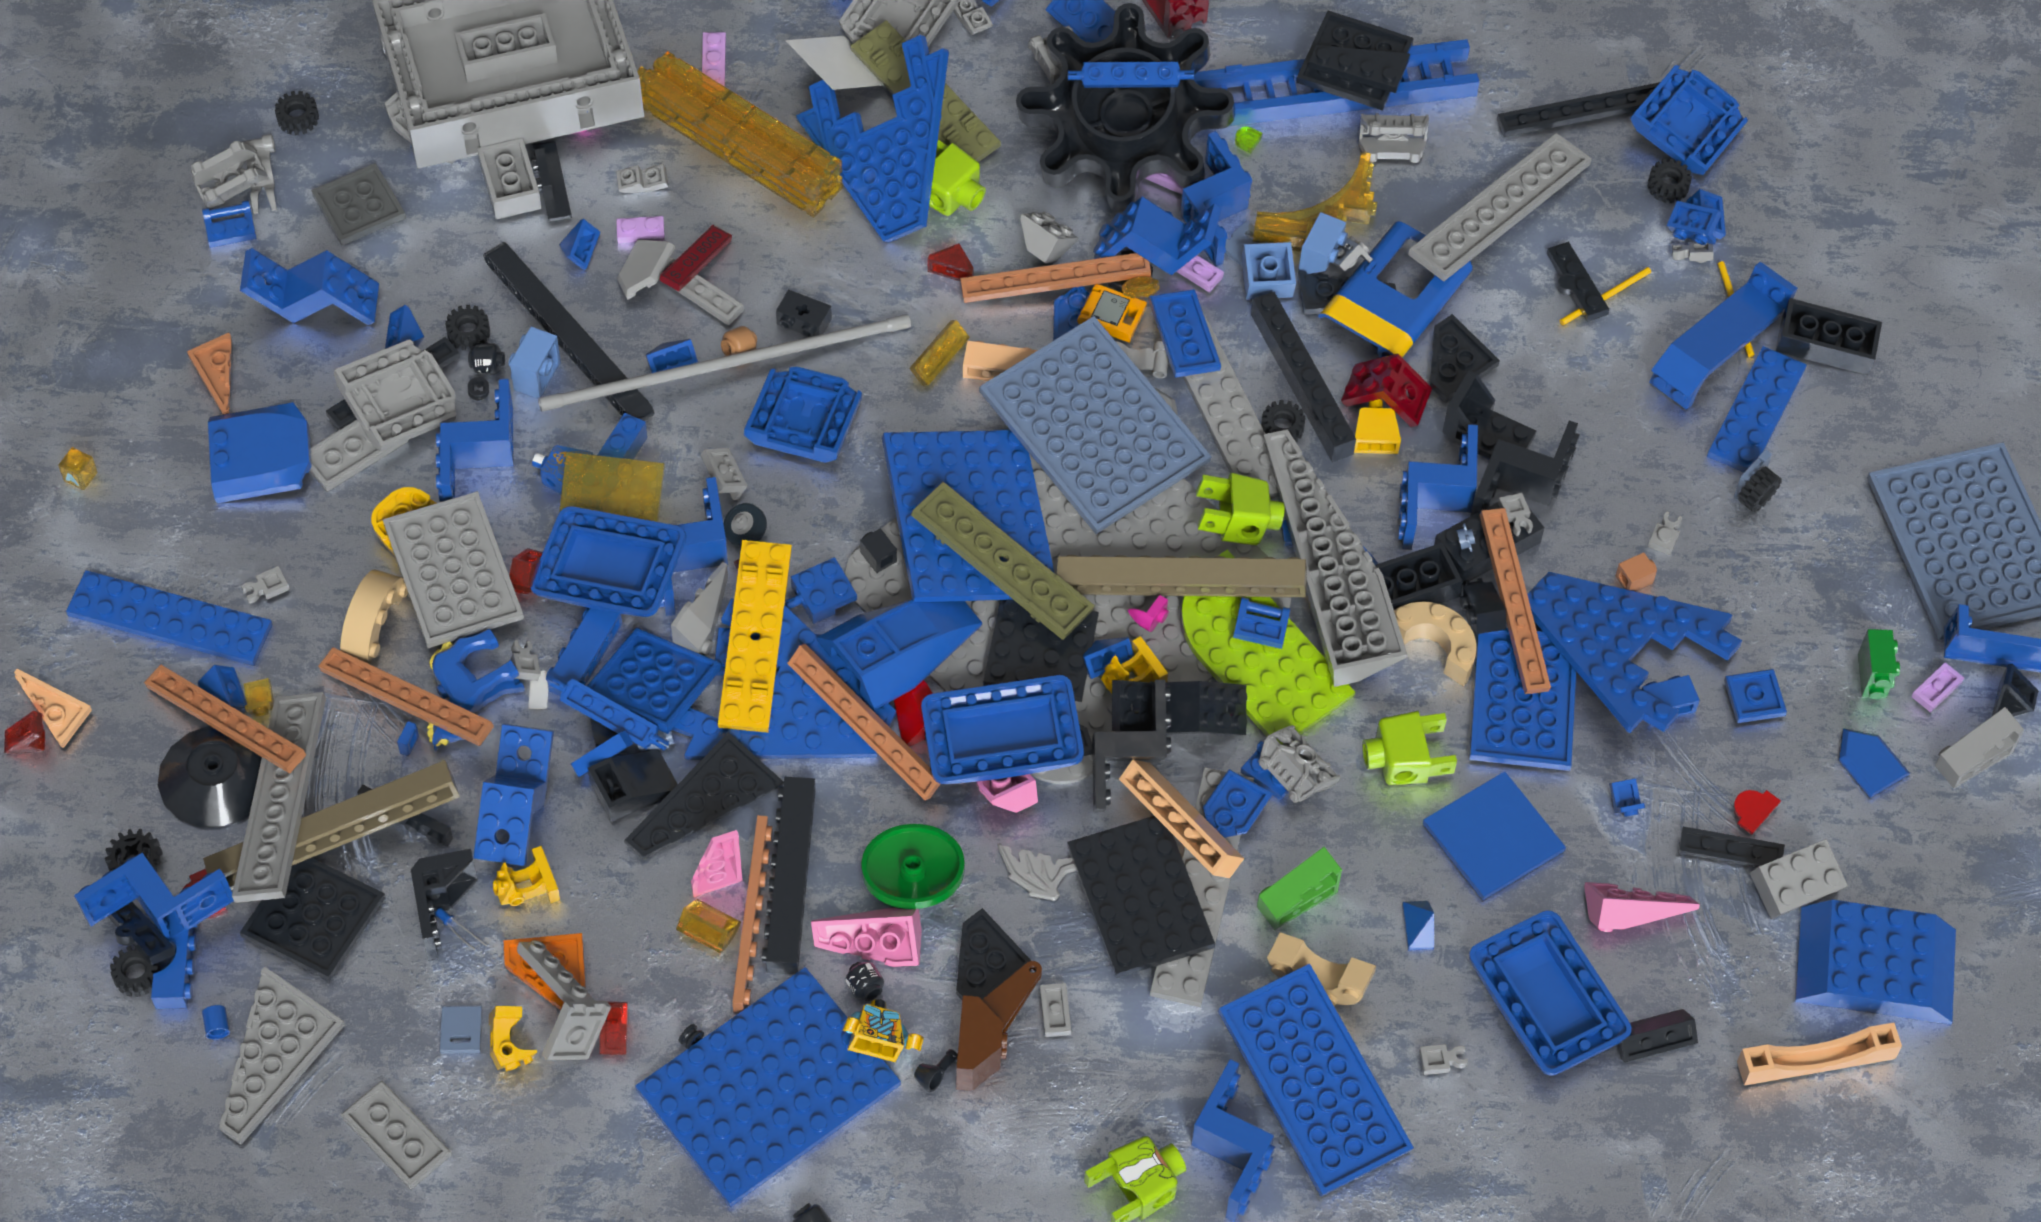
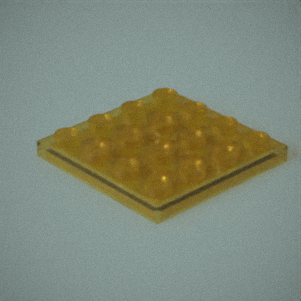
M566 452L560 511L566 507L573 506L658 522L665 463Z

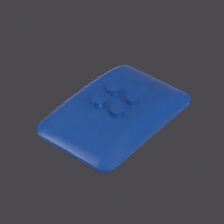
M573 506L566 507L557 516L531 580L530 588L537 596L564 603L626 615L652 616L661 605L686 542V532L677 525Z
M1063 675L927 695L922 701L921 708L932 776L940 784L968 783L1039 773L1076 765L1084 757L1072 683Z
M1543 911L1477 943L1471 948L1469 959L1511 1029L1543 1073L1557 1075L1621 1043L1631 1034L1629 1020L1557 913Z

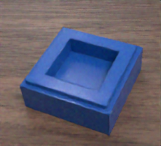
M407 721L397 741L399 752L402 755L409 756L419 738L415 723Z

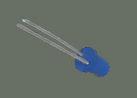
M438 908L436 910V916L443 921V924L445 926L448 925L451 928V930L473 950H475V948L471 946L469 943H467L452 928V926L450 925L452 920L487 947V945L483 941H481L478 937H476L473 933H471L468 929H466L463 925L456 921L453 915H450L442 908Z

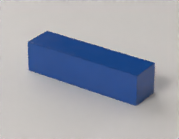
M625 730L575 760L571 765L578 777L588 773V767L615 756L631 746L633 742Z

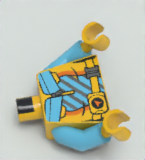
M875 999L871 1002V1005L865 1004L860 1012H854L843 1022L842 1031L852 1033L848 1045V1050L892 1062H896L903 1047L908 1050L914 1048L921 1051L924 1037L919 1034L908 1033L905 1026L901 1023L900 1014L886 1009V1002L884 1000Z

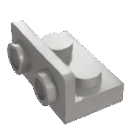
M1350 236L1346 239L1343 246L1339 245L1337 248L1339 253L1334 265L1346 271L1356 264L1359 256L1369 263L1373 259L1368 255L1370 250L1361 241L1358 242L1353 236Z
M704 449L700 456L711 478L716 477L718 492L730 493L733 500H739L747 484L730 449Z

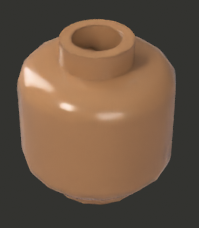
M739 326L724 333L721 349L725 356L755 350L757 336L749 328Z

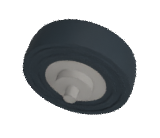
M750 503L736 505L727 513L724 519L725 536L738 547H741L742 540L759 542L767 528L765 514L757 506Z

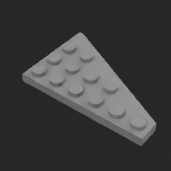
M266 967L261 970V978L258 989L255 991L254 1004L251 1006L244 1041L241 1043L239 1059L236 1061L232 1076L229 1096L226 1098L225 1111L219 1124L220 1131L240 1145L345 1026L342 1019Z

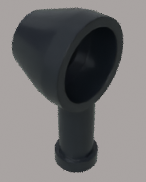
M949 1049L937 1065L920 1064L915 1070L914 1078L928 1092L935 1091L943 1079L944 1072L957 1060L958 1054L954 1050Z

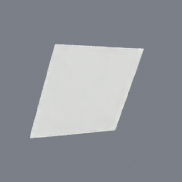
M845 36L785 40L832 90L884 85L851 51L852 44Z

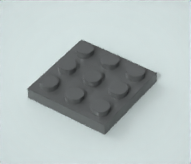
M376 163L311 190L315 201L342 246L406 219L403 208Z

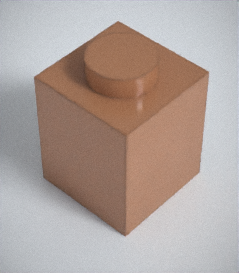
M1643 552L1619 563L1615 576L1624 589L1636 592L1653 584L1657 568L1655 563L1648 559Z

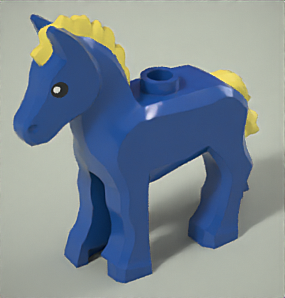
M490 629L459 638L454 645L451 642L444 643L441 649H437L430 658L429 664L438 684L436 690L442 699L447 698L449 702L472 713L481 710L487 703L495 701L502 695L523 692L525 688L519 679H514L519 676V673L511 660L478 680L464 666L470 653L481 649L493 650L499 647L498 641ZM428 722L427 729L429 730L427 735L429 742H432L435 751L442 744L447 746L448 743L465 740Z

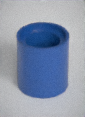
M213 1005L202 1011L205 1034L208 1039H221L230 1034L227 1012L224 1006Z

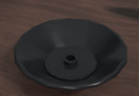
M211 726L189 732L170 747L160 764L157 786L162 801L179 820L199 828H223L243 821L250 815L262 757ZM218 766L216 769L210 770V767Z

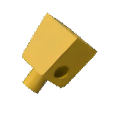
M1381 399L1369 401L1368 408H1360L1355 433L1356 444L1354 453L1399 454L1401 437L1395 411L1392 408H1383V401Z

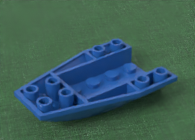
M910 599L859 614L818 636L817 641L830 657L838 654L860 681L859 693L875 711L916 688L982 626V621L965 601L913 602Z

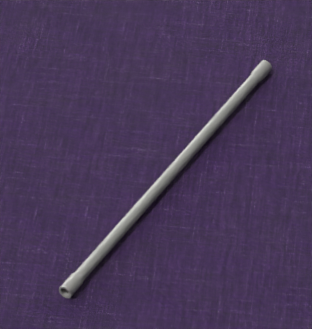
M904 314L879 322L606 384L538 397L541 412L560 408L564 405L879 333L911 328V321L909 315Z

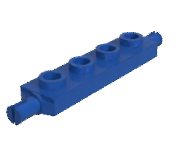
M1084 62L1082 71L1068 70V81L1082 80L1085 88L1178 87L1180 80H1194L1195 72L1194 70H1180L1178 62Z
M554 677L552 681L559 684V686L550 682V687L561 692V702L616 733L626 730L632 742L647 750L653 744L664 751L667 747L659 742L667 746L669 745V741L657 735L658 726L572 678L566 684Z

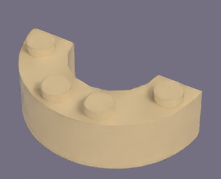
M374 569L363 578L354 593L345 617L340 651L368 664L371 663L373 658L378 656L380 651L379 633L381 625L386 621L387 611L391 605H399L402 598L408 595L402 577Z
M1432 602L1410 603L1394 610L1404 645L1418 638L1437 642L1447 655L1444 674L1464 687L1471 676L1476 656L1475 636L1466 620L1456 611Z
M1281 932L1267 957L1272 967L1271 971L1279 977H1283L1310 964L1334 1007L1336 1004L1352 1005L1361 1001L1376 971V965L1351 957L1347 964H1337L1325 960L1313 953L1306 946L1304 940Z

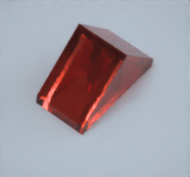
M959 243L928 256L929 273L960 282V278L974 276V267Z

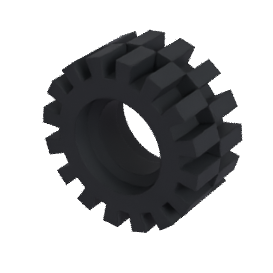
M291 91L290 96L286 93L283 95L284 99L280 97L278 103L275 104V114L281 130H287V134L290 135L293 131L295 135H299V131L306 134V129L312 131L314 129L313 125L316 126L318 124L317 120H319L315 99L313 97L310 98L308 93L303 95V91H299L297 95H295V91ZM298 109L306 111L297 117L288 115L290 112Z
M1662 159L1661 163L1658 161L1651 168L1648 189H1650L1651 195L1655 194V199L1658 200L1661 197L1664 203H1666V199H1669L1670 203H1674L1675 199L1676 201H1681V198L1686 197L1692 176H1690V169L1687 170L1688 166L1686 164L1681 166V161L1679 160L1677 163H1673L1674 159H1670L1669 162L1666 159ZM1671 177L1678 182V184H1667L1663 182L1661 178Z
M461 305L458 306V311L453 309L451 311L452 315L448 314L447 321H445L449 341L452 344L454 343L455 348L458 349L461 345V350L466 351V347L473 349V346L476 344L487 342V338L490 337L488 316L484 313L483 309L478 310V306L475 305L473 309H471L470 305H466V309H463ZM466 323L477 325V328L471 332L459 330V327Z
M1279 400L1278 405L1274 401L1271 407L1268 405L1265 411H1263L1261 426L1265 434L1288 429L1297 443L1298 438L1301 439L1304 433L1306 419L1305 415H1303L1304 411L1302 409L1298 410L1299 405L1297 404L1291 406L1292 401L1284 404V400ZM1280 418L1287 419L1292 422V426L1280 428L1274 424V421Z
M1767 466L1762 467L1745 483V487H1742L1738 500L1752 512L1759 511L1762 506L1766 505L1767 501L1771 500L1772 495H1775L1776 490L1779 489L1782 483V479Z
M131 946L126 947L128 951L126 953L121 949L118 952L120 957L114 956L112 959L114 964H110V973L116 988L121 993L126 992L127 996L132 997V993H135L136 997H140L141 991H144L145 995L148 994V988H152L153 974L161 971L159 963L151 965L136 948L132 950ZM131 965H144L146 969L142 976L133 979L126 976V970Z

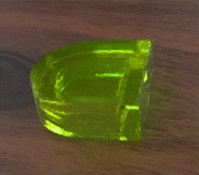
M1242 127L1236 132L1235 143L1240 149L1251 154L1262 139L1263 133L1251 127Z

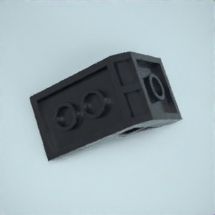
M1468 370L1447 406L1442 432L1449 441L1461 446V436L1466 434L1468 425H1478L1477 454L1490 459L1498 439L1528 449L1536 436V430L1493 411L1496 400L1478 374Z
M471 849L419 858L411 868L422 939L428 961L438 960L437 950L442 949L437 928L436 910L438 908H442L445 911L451 910L478 881ZM440 894L438 899H431L432 895Z

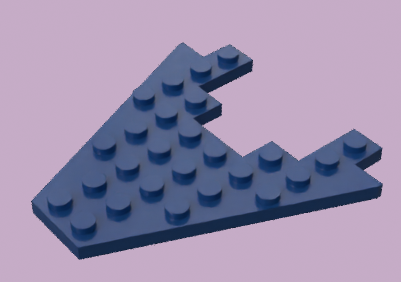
M922 35L902 43L911 87L892 95L897 117L864 131L859 113L854 112L843 118L840 117L835 90H832L824 80L809 86L813 108L796 115L802 127L883 242L887 243L927 227L949 51L942 48L929 54L926 37Z
M1548 572L1527 594L1534 622L1629 733L1642 720L1665 732L1677 719L1679 713L1678 710L1639 688L1647 679L1649 672L1632 663L1631 660L1651 638L1673 650L1684 637H1687L1727 661L1740 648L1742 643L1741 639L1724 630L1731 622L1732 614L1670 600L1665 596H1652L1553 572Z
M733 598L730 599L721 618L722 623L731 626ZM784 606L777 662L779 670L775 677L769 733L718 728V718L692 708L687 710L672 729L692 738L684 755L686 760H702L728 732L758 759L877 758L878 754L787 664L798 647L806 644L869 706L859 693L860 681L837 654L830 657L817 641L818 636L786 606ZM753 633V634H752V635H755V636H757V637H760V635H759L758 633ZM887 703L874 712L891 727L896 716V710Z

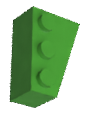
M1323 847L1275 884L1264 888L1259 893L1257 908L1272 928L1276 930L1338 893L1342 869L1327 849Z

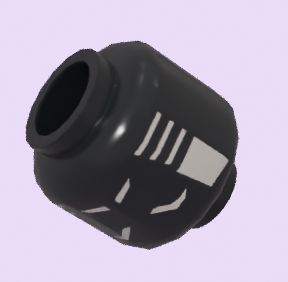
M478 343L469 351V367L473 368L477 374L495 375L499 372L501 366L505 365V353L501 352L500 347L495 343Z
M856 962L849 968V972L846 975L845 982L856 999L872 1001L882 993L884 979L873 963Z

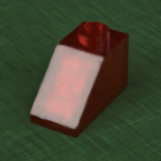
M527 548L512 559L509 577L515 592L520 594L532 592L530 587H532L543 552Z

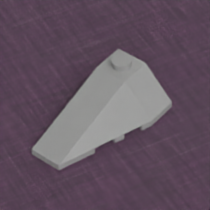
M722 562L708 578L705 589L699 588L695 593L694 602L687 601L672 622L673 643L703 656L710 653L728 579L726 563Z

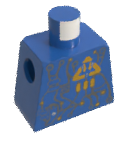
M556 445L549 456L536 453L532 466L541 469V480L545 486L575 502L578 497L577 485L592 464L594 457L593 452Z

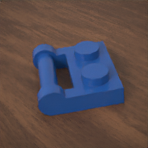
M249 200L242 201V204L213 210L209 208L202 209L210 248L257 239ZM241 213L245 215L244 217L212 222V219Z
M1242 597L1233 638L1282 649L1291 608L1283 607V609L1250 602L1248 598ZM1250 611L1262 615L1280 618V621L1247 614L1246 612Z

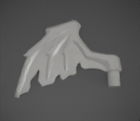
M1001 843L997 844L1010 873L1008 877L1029 891V896L1056 901L1060 896L1057 890L1059 883L1067 873L1076 871L1072 858L1058 859L1054 865L1049 855L1038 853L1037 857H1035L1033 852L1021 849L1018 853L1020 862H1018L1011 854L1010 847L1004 846Z

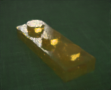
M951 320L909 368L922 386H928L970 338L957 320Z

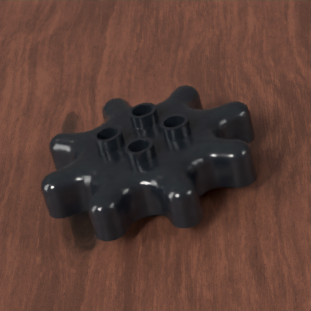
M1126 3L1119 6L1115 11L1112 33L1102 41L1094 43L1085 42L1072 30L1064 27L1056 28L1050 32L1047 37L1049 57L1052 63L1061 71L1060 77L1050 86L1024 88L1018 93L1016 98L1019 119L1023 124L1032 128L1052 129L1058 134L1057 140L1044 151L1040 158L1042 176L1046 184L1053 188H1061L1080 174H1097L1105 180L1109 207L1116 213H1122L1131 202L1137 201L1139 184L1150 175L1166 174L1183 188L1204 180L1203 156L1190 142L1194 135L1201 130L1223 129L1232 124L1235 118L1234 98L1228 90L1201 87L1193 79L1180 80L1178 87L1085 88L1082 80L1068 81V70L1082 71L1084 62H1178L1180 70H1194L1196 74L1207 64L1210 58L1209 38L1203 30L1191 28L1169 43L1155 42L1146 35L1142 9L1136 4Z

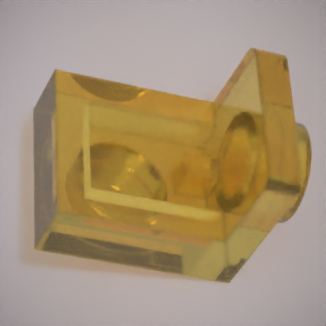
M270 679L244 683L247 701L245 711L253 714L255 717L269 714L268 711L273 709L274 704Z

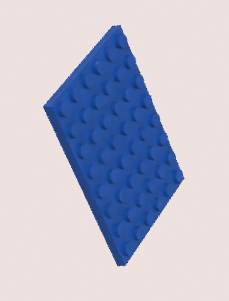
M1011 430L883 433L882 443L913 602L1013 600L948 545H943L941 540L938 541L936 539L937 536L911 516L912 511L942 482L951 487L979 510L982 515L1055 573L1030 455ZM999 557L1002 562L1008 561L1004 557Z
M805 967L635 1085V1088L729 1207H732L901 1086V1081L883 1059L848 1050L852 1033L842 1031L843 1022L848 1017Z

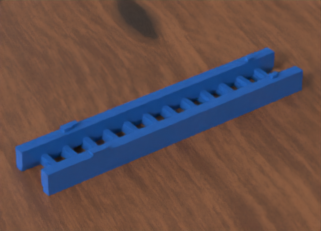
M1468 39L1412 46L1409 51L1410 59L1396 93L1391 92L1385 107L1477 96L1480 83L1477 73L1454 76L1451 62L1467 61L1470 51ZM1305 59L1242 66V64L1225 66L1224 69L1199 71L1194 76V81L1201 87L1227 90V88L1242 86L1245 101L1234 103L1235 118L1229 126L1376 109L1330 93L1320 92V90L1311 88L1312 93L1298 95L1295 81ZM1441 64L1444 77L1432 78L1429 65ZM1418 66L1422 80L1410 81L1407 68ZM1287 82L1290 96L1275 97L1272 84ZM1264 85L1268 99L1253 100L1250 87Z

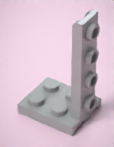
M536 940L519 942L517 946L518 954L564 1002L542 1052L543 1057L546 1060L589 1059L611 1006L607 1001H595L587 989L575 980L573 974L559 963L560 961L546 949L542 942Z

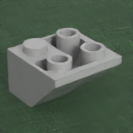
M1032 212L1022 214L1020 217L1027 251L1044 263L1056 262L1078 240V237L1072 234L1073 230L1070 227L1058 224L1054 221L1055 217L1047 212Z

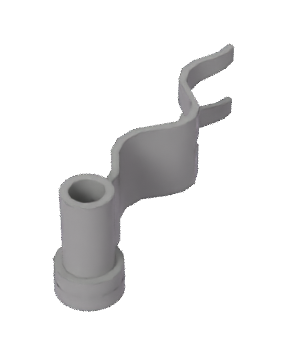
M272 134L262 135V138L242 141L241 143H245L255 149L269 177L268 180L265 179L256 184V187H251L250 197L253 214H258V195L262 187H265L272 211L277 210L274 196L275 183L270 164V153L275 152ZM252 157L251 159L247 160V169H249L250 164L256 160L255 157Z
M1115 341L1139 370H1153L1152 375L1156 378H1165L1167 376L1169 359L1162 341L1156 342L1154 348L1132 349L1121 342Z

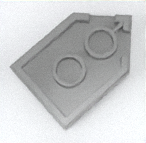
M636 241L617 277L627 300L636 296L635 292L646 286L650 288L657 284L660 275L676 248L674 244L667 241Z

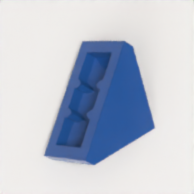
M581 219L559 245L568 259L585 270L588 267L600 231L585 219Z
M404 305L390 313L385 349L409 339L415 342L424 337L408 306Z
M691 339L662 343L645 354L651 373L698 362Z
M1128 637L1096 640L1093 643L1092 647L1083 655L1090 679L1103 675L1105 667L1111 662L1113 656H1117L1120 664L1134 656Z
M1429 901L1403 902L1402 907L1408 951L1434 949V911Z

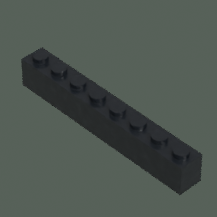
M1271 292L1254 298L1251 316L1331 462L1354 455L1356 437L1275 292Z
M785 776L784 786H779L778 801H782V807L776 810V824H780L779 831H774L773 846L777 847V854H772L771 869L775 870V876L769 879V893H773L772 901L767 900L766 916H770V924H765L764 939H768V946L762 948V963H766L767 973L796 974L799 970L816 792L815 778Z

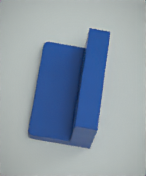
M213 665L198 681V686L243 714L249 709L234 667Z

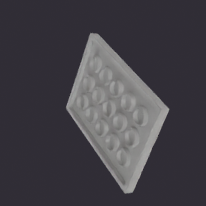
M478 491L383 519V525L427 648L524 619L521 606Z

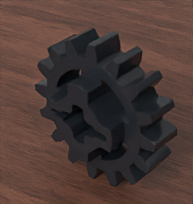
M128 829V835L126 836L118 833L119 840L111 839L112 848L105 849L107 853L105 862L109 871H114L125 864L129 858L136 857L141 853L144 854L156 872H158L156 865L162 864L160 856L163 855L161 847H159L158 839H153L151 832L144 836L142 829H139L136 834H133L132 830ZM148 849L151 850V853H150V857H149V858L147 857V855H148V853H149V852H148ZM118 855H121V857L119 858L120 863L118 864L117 858Z

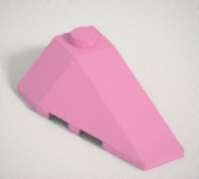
M1030 774L976 782L979 791L992 805L1017 813L1038 803L1036 780Z
M737 830L711 838L691 880L693 897L742 881Z
M1585 882L1584 885L1589 920L1597 926L1598 930L1604 932H1612L1613 929L1623 930L1698 910L1700 905L1687 895L1661 891L1652 895L1650 892L1643 891L1642 888L1633 887L1632 892L1618 889L1616 884Z
M892 907L811 921L815 947L842 954L850 953L861 956V959L869 961L870 959L881 961L885 965L892 967L918 966L920 964L922 929L919 909Z

